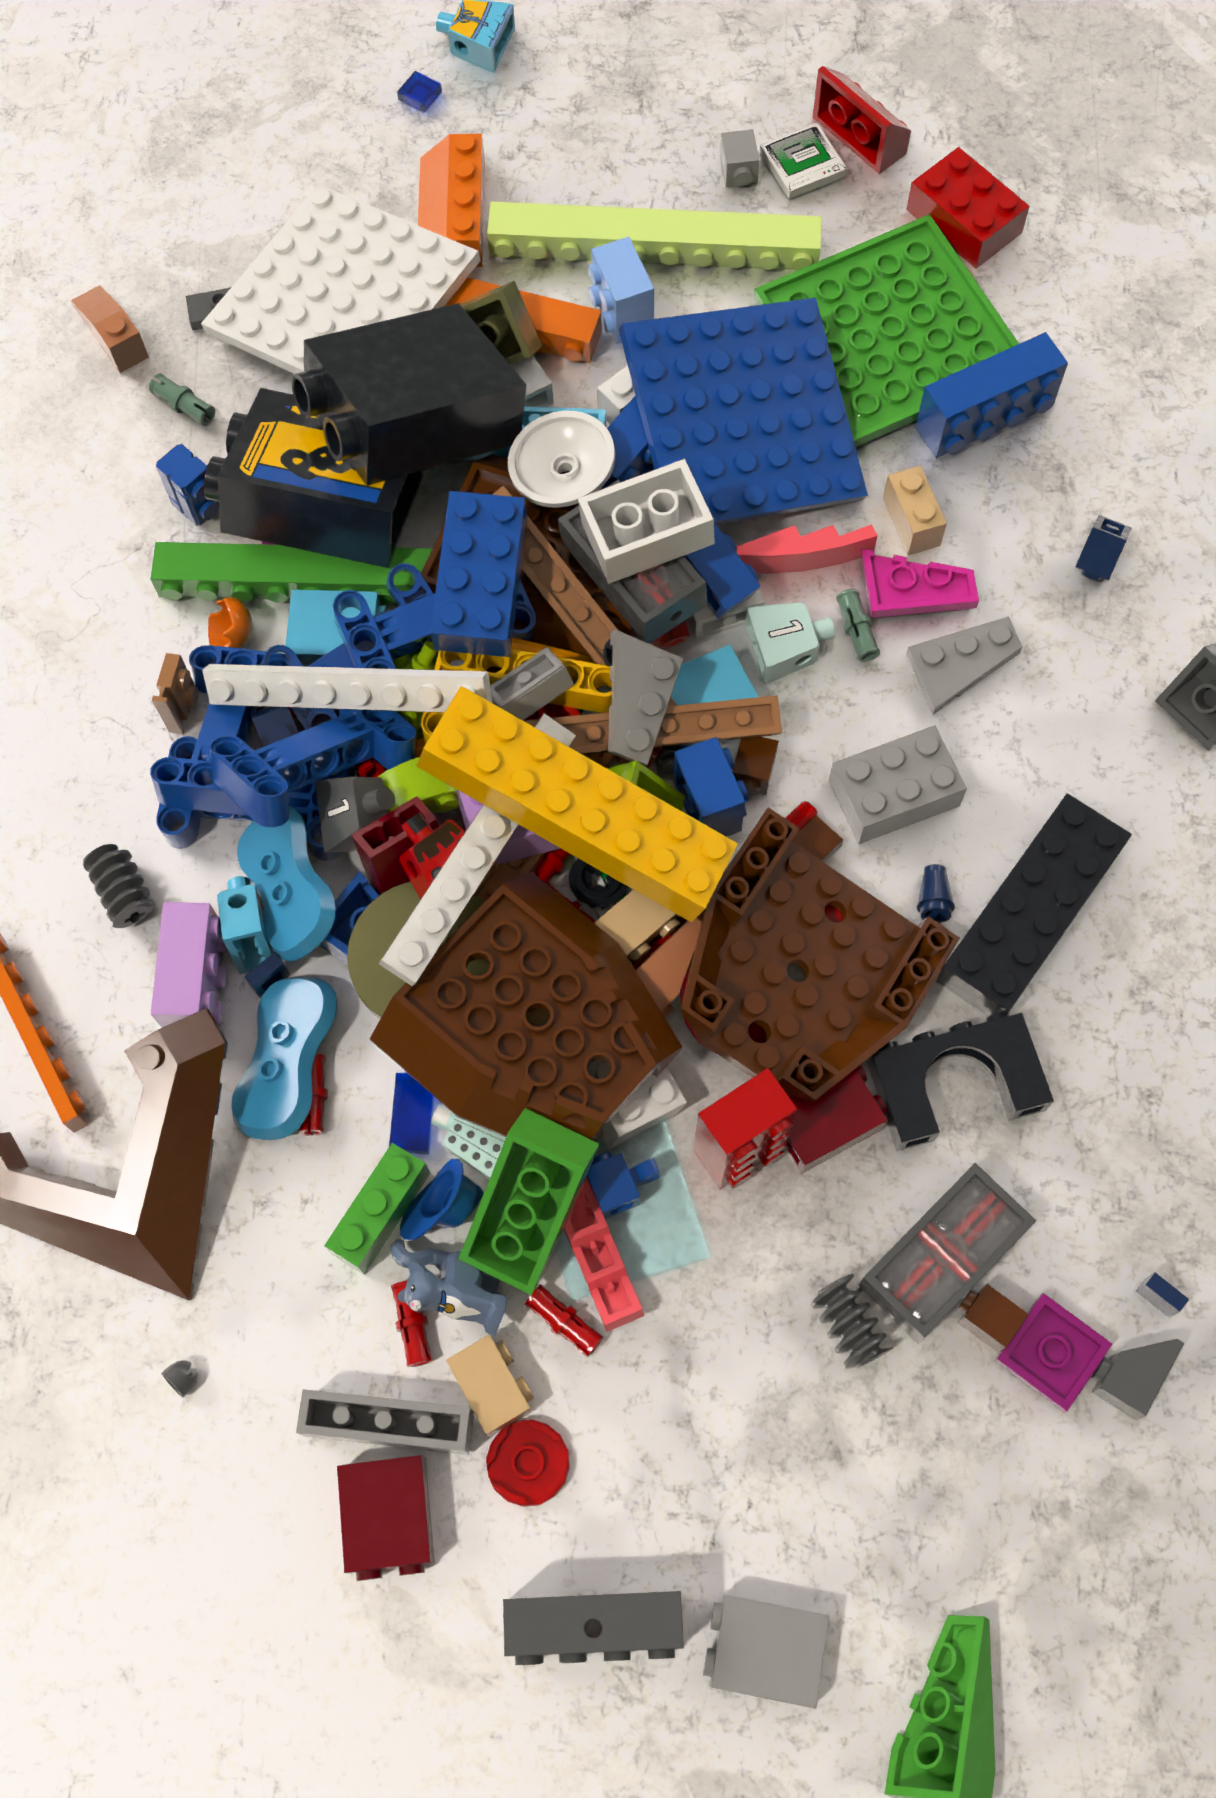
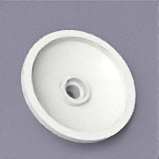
M578 411L549 413L532 421L515 438L508 455L509 475L516 490L532 503L553 508L578 504V498L599 491L607 482L615 464V446L608 429L595 417Z

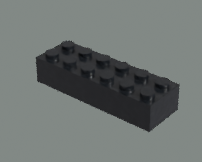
M1067 793L944 964L936 982L988 1017L999 1012L1007 1016L1121 853L1132 834Z

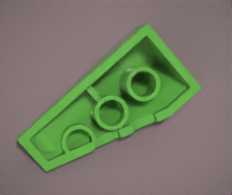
M948 1615L927 1666L930 1673L920 1696L915 1693L909 1707L914 1711L903 1735L897 1734L892 1745L884 1793L892 1798H992L995 1778V1747L989 1619L985 1616Z

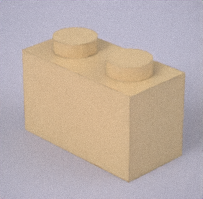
M921 465L889 474L886 480L883 500L907 555L941 546L947 523Z
M489 1334L446 1359L485 1434L489 1438L506 1426L532 1413L528 1402L533 1400L534 1396L523 1377L517 1380L513 1378L507 1366L513 1363L514 1360L503 1340L495 1344Z

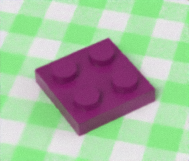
M1042 1293L1028 1311L1029 1315L1008 1346L999 1353L994 1361L1065 1413L1112 1346V1343L1053 1299Z

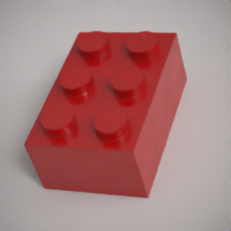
M957 147L911 182L906 210L917 219L930 214L956 253L977 269L1022 234L1030 206L965 151Z

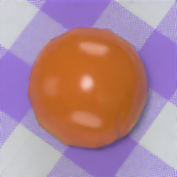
M234 597L216 601V605H220L222 609L209 615V645L243 649L252 634L253 624L249 610L240 599Z

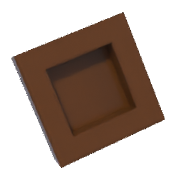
M817 815L792 840L823 862L840 848L843 843V839Z

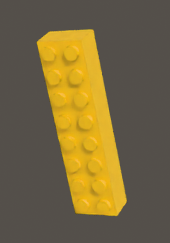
M460 686L424 746L416 766L690 922H693L706 908L738 845L735 841L463 686Z

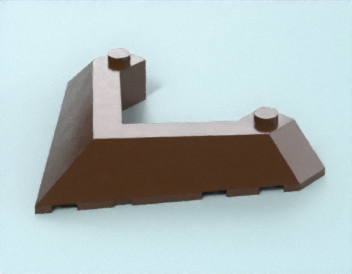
M208 1008L164 1026L124 1050L143 1084V1090L117 1191L96 1186V1184L75 1178L43 1172L44 1170L31 1167L25 1160L11 1132L0 1133V1224L186 1300H192L194 1262L198 1259L202 1231L200 1219L202 1208L205 1207L214 1145V1139H212L215 1115H218L222 1083H220L223 1059H226L228 1045Z

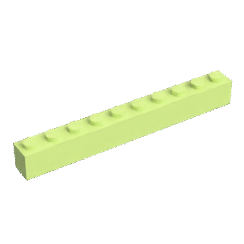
M490 202L487 239L489 256L503 258L523 257L591 261L592 248L630 237L642 263L799 270L819 261L822 216Z

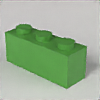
M391 1143L324 1247L333 1256L365 1275L431 1174L426 1163Z

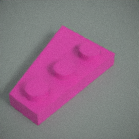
M862 549L861 562L871 618L977 608L979 597L974 570L935 562L925 565L907 561V557L894 555L893 558L874 555L875 551Z

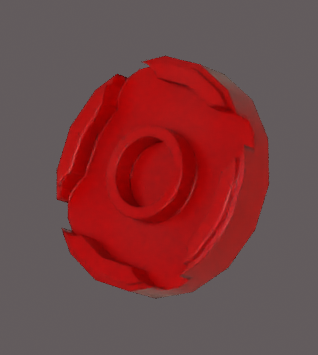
M533 1419L518 1421L501 1429L492 1440L486 1457L488 1477L494 1490L507 1502L522 1507L542 1505L554 1498L565 1485L570 1469L569 1452L561 1435L548 1424Z

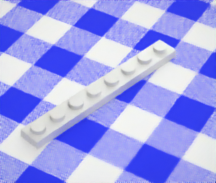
M209 664L202 670L209 703L212 705L445 712L460 686L492 703L487 671Z
M546 714L540 718L535 726L536 729L568 747L576 736ZM485 805L482 806L379 962V965L411 986L417 982L518 826L517 823Z

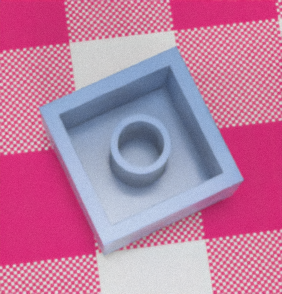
M630 237L592 248L591 264L587 266L592 286L588 288L590 300L593 306H599L602 312V325L605 332H611L616 344H620L622 341L619 328L622 323L654 319V287Z

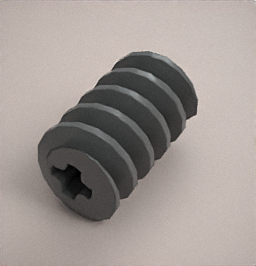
M106 844L87 854L83 859L82 865L89 872L88 877L92 884L95 885V892L101 897L100 902L104 909H107L106 915L113 922L112 927H129L150 914L156 908V903L152 899H147L150 891L147 887H141L144 879L141 875L135 874L138 867L135 862H129L132 858L130 851L118 850V846L115 844Z
M854 1274L842 1277L821 1289L811 1302L813 1309L826 1308L819 1317L820 1323H834L827 1332L828 1338L842 1337L840 1343L835 1347L836 1353L850 1352V1356L843 1362L845 1369L864 1366L894 1349L893 1347L883 1349L879 1347L887 1337L885 1332L872 1334L871 1330L878 1323V1318L864 1319L863 1314L871 1306L869 1302L856 1304L854 1301L861 1294V1287L847 1288L846 1285L853 1279Z

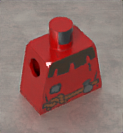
M419 812L401 825V828L414 845L403 853L399 859L421 900L465 831L450 819L433 831Z

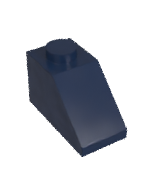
M1098 515L1075 567L1081 569V574L1091 580L1101 581L1102 578L1109 580L1132 527Z

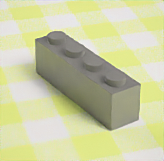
M302 1389L296 1433L311 1438L469 1455L474 1411L470 1407Z

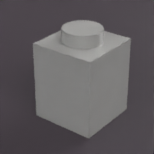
M753 129L721 133L720 160L726 187L758 183L760 160Z

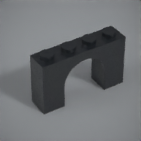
M999 1012L987 1017V1022L972 1025L971 1021L958 1023L949 1028L950 1032L935 1035L934 1031L924 1032L912 1038L913 1042L898 1045L897 1041H891L869 1058L868 1066L877 1094L883 1100L888 1111V1115L885 1117L888 1120L887 1124L896 1152L933 1142L940 1133L926 1092L925 1077L929 1067L947 1057H966L980 1063L989 1071L996 1083L1009 1121L1044 1112L1051 1106L1054 1099L1022 1013L1009 1015L1008 1013L1005 1016Z

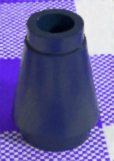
M931 864L924 868L917 911L920 913L922 920L929 916L938 923L946 922L951 918V913L955 909L946 867L940 864Z

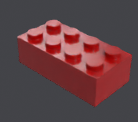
M769 1068L698 1113L693 1152L719 1190L727 1185H730L732 1189L740 1186L752 1176L750 1171L761 1163L768 1167L785 1154L783 1149L788 1145L787 1140L790 1137V1130L794 1126L793 1121L797 1108Z

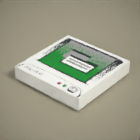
M818 122L760 145V155L788 199L842 179L847 175L846 165Z

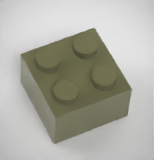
M515 281L459 303L510 365L531 357L542 347Z

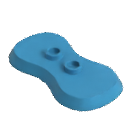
M289 806V819L281 826L264 827L253 821L239 839L237 856L245 876L252 885L256 886L260 893L264 909V927L269 944L274 952L283 960L295 961L311 953L329 934L335 919V900L328 884L318 876L311 866L307 853L304 820L296 809Z
M308 976L289 977L275 982L263 994L257 1011L258 1039L251 1063L237 1083L232 1095L233 1121L237 1129L244 1135L261 1140L282 1139L294 1133L306 1119L312 1103L311 1071L314 1057L322 1040L330 1030L337 1011L335 991L324 980Z

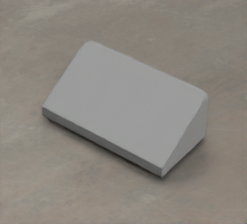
M546 647L490 686L492 701L496 706L523 721L571 688L573 680L562 662Z

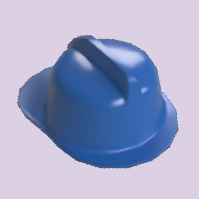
M451 1159L445 1163L435 1178L412 1201L404 1213L400 1224V1235L404 1240L413 1241L418 1239L433 1226L457 1228L472 1214L482 1199L484 1192L479 1185L463 1174V1163L459 1159Z

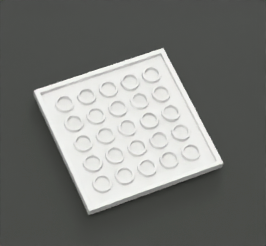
M318 184L201 325L205 333L296 374L304 372L305 339L444 307L481 260L479 252L473 248Z

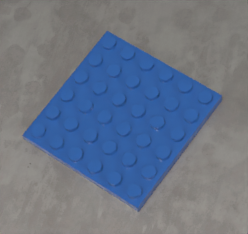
M816 298L622 323L619 333L654 470L685 459L706 505L714 514L716 525L862 501L868 496Z

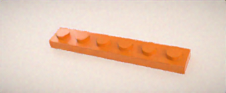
M0 933V995L62 1123L75 1133L88 1126L82 1114L88 1111L87 1106L77 1090L71 1091L66 1081L71 1078L70 1071L61 1057L55 1059L51 1047L56 1045L45 1025L39 1026L35 1015L40 1013L39 1008L29 993L24 995L19 985L24 982V978L14 961L8 963L4 952L8 951L9 948Z

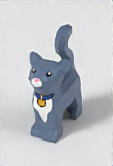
M396 1239L391 1244L390 1251L393 1260L398 1265L409 1268L410 1272L405 1289L398 1294L397 1299L399 1301L407 1303L412 1310L418 1313L436 1310L452 1319L482 1324L486 1333L496 1336L508 1300L506 1295L497 1292L499 1279L459 1260L461 1251L447 1252L428 1248L416 1253L407 1251L402 1239ZM429 1264L435 1265L441 1271L440 1279L425 1266Z

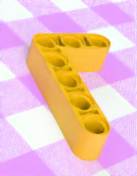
M511 649L510 657L439 651L434 670L486 671L492 666L502 668L496 673L488 672L491 686L537 653ZM557 657L566 667L571 679L576 683L549 703L600 713L609 712V706L612 705V691L601 693L596 689L601 686L612 688L610 667ZM455 660L465 661L460 666L449 665L452 661ZM423 712L421 726L425 743L429 740L432 731L436 728L445 712Z

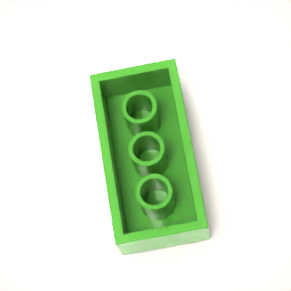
M525 1108L508 1131L458 1259L532 1295L548 1268L600 1144Z

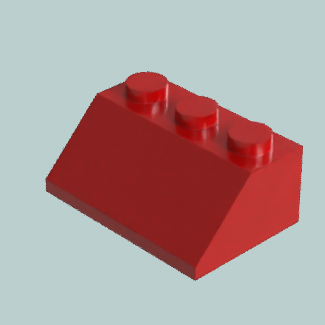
M825 66L818 69L812 118L878 174H881L907 154L911 130L903 121L898 120L885 109L882 103L873 99L858 83L853 82L844 73Z

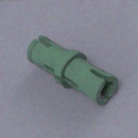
M162 373L155 375V378L161 382L160 384L151 379L149 391L168 402L177 413H185L202 426L209 424V421L204 416L213 420L215 408L196 397L187 386L177 385Z
M847 589L837 595L836 600L845 619L843 626L845 633L851 636L858 661H871L880 655V650L877 647L871 630L873 626L871 617L865 614L858 590Z

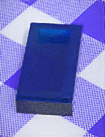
M396 1073L389 1146L391 1143H394L408 1153L430 1154L434 1096L408 1073Z

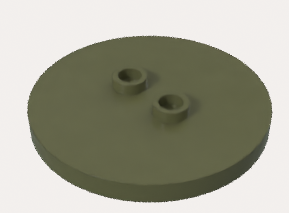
M411 882L391 888L370 903L357 920L349 940L347 961L351 981L361 1001L379 1019H381L392 997L406 983L379 965V962L420 902V898ZM472 895L439 948L484 903L477 895ZM474 959L469 963L467 971L472 975L480 976L488 971L490 964L484 959Z

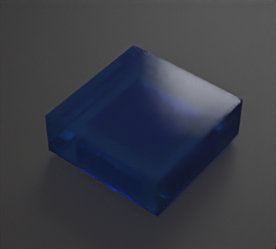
M414 71L397 91L398 100L425 113L442 93L441 83Z

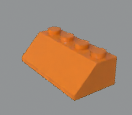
M482 133L449 134L420 158L418 226L477 250L481 261L476 267H483L485 157Z

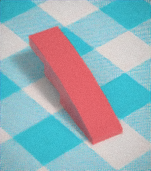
M872 524L841 536L838 535L834 525L800 536L794 525L736 546V553L744 564H749L755 570L756 574L802 572L840 565L861 558L862 549L875 550L878 535Z
M586 1177L564 1231L606 1332L643 1317L644 1312L610 1234L608 1224Z

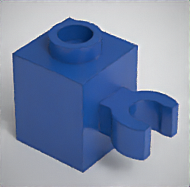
M607 1152L594 1157L586 1177L606 1220L639 1206L640 1195L636 1187L659 1179L660 1171L654 1158L628 1169L622 1153L612 1156L611 1152Z

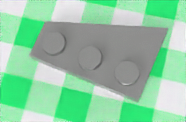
M1008 616L909 646L906 654L933 715L955 696L959 697L979 679L984 676L987 677L1020 654L1023 646Z
M615 629L610 632V645L613 646L612 666H610L612 705L609 706L608 753L631 762L637 760L645 766L648 765L683 658Z

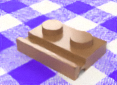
M166 653L156 684L160 693L159 696L153 695L152 702L169 733L183 735L184 728L181 722L182 720H188L191 708L196 707L199 690L195 686L190 671L187 669L181 655Z

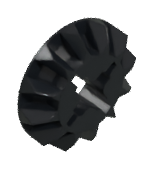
M579 858L574 861L569 871V887L578 902L587 904L591 909L603 906L608 909L611 904L622 900L628 886L607 875L606 884L608 888L599 884L595 888L592 887L590 889L592 885L590 873L599 877L604 872Z

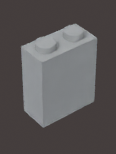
M723 1595V1602H714L710 1629L716 1630L718 1633L715 1649L707 1648L703 1676L711 1677L709 1684L711 1688L816 1709L829 1615Z

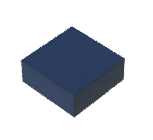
M274 952L244 977L261 999L265 991L272 984L288 978L290 973L284 962Z
M1156 1272L1145 1278L1136 1290L1138 1294L1169 1318L1179 1313L1189 1301L1185 1295Z

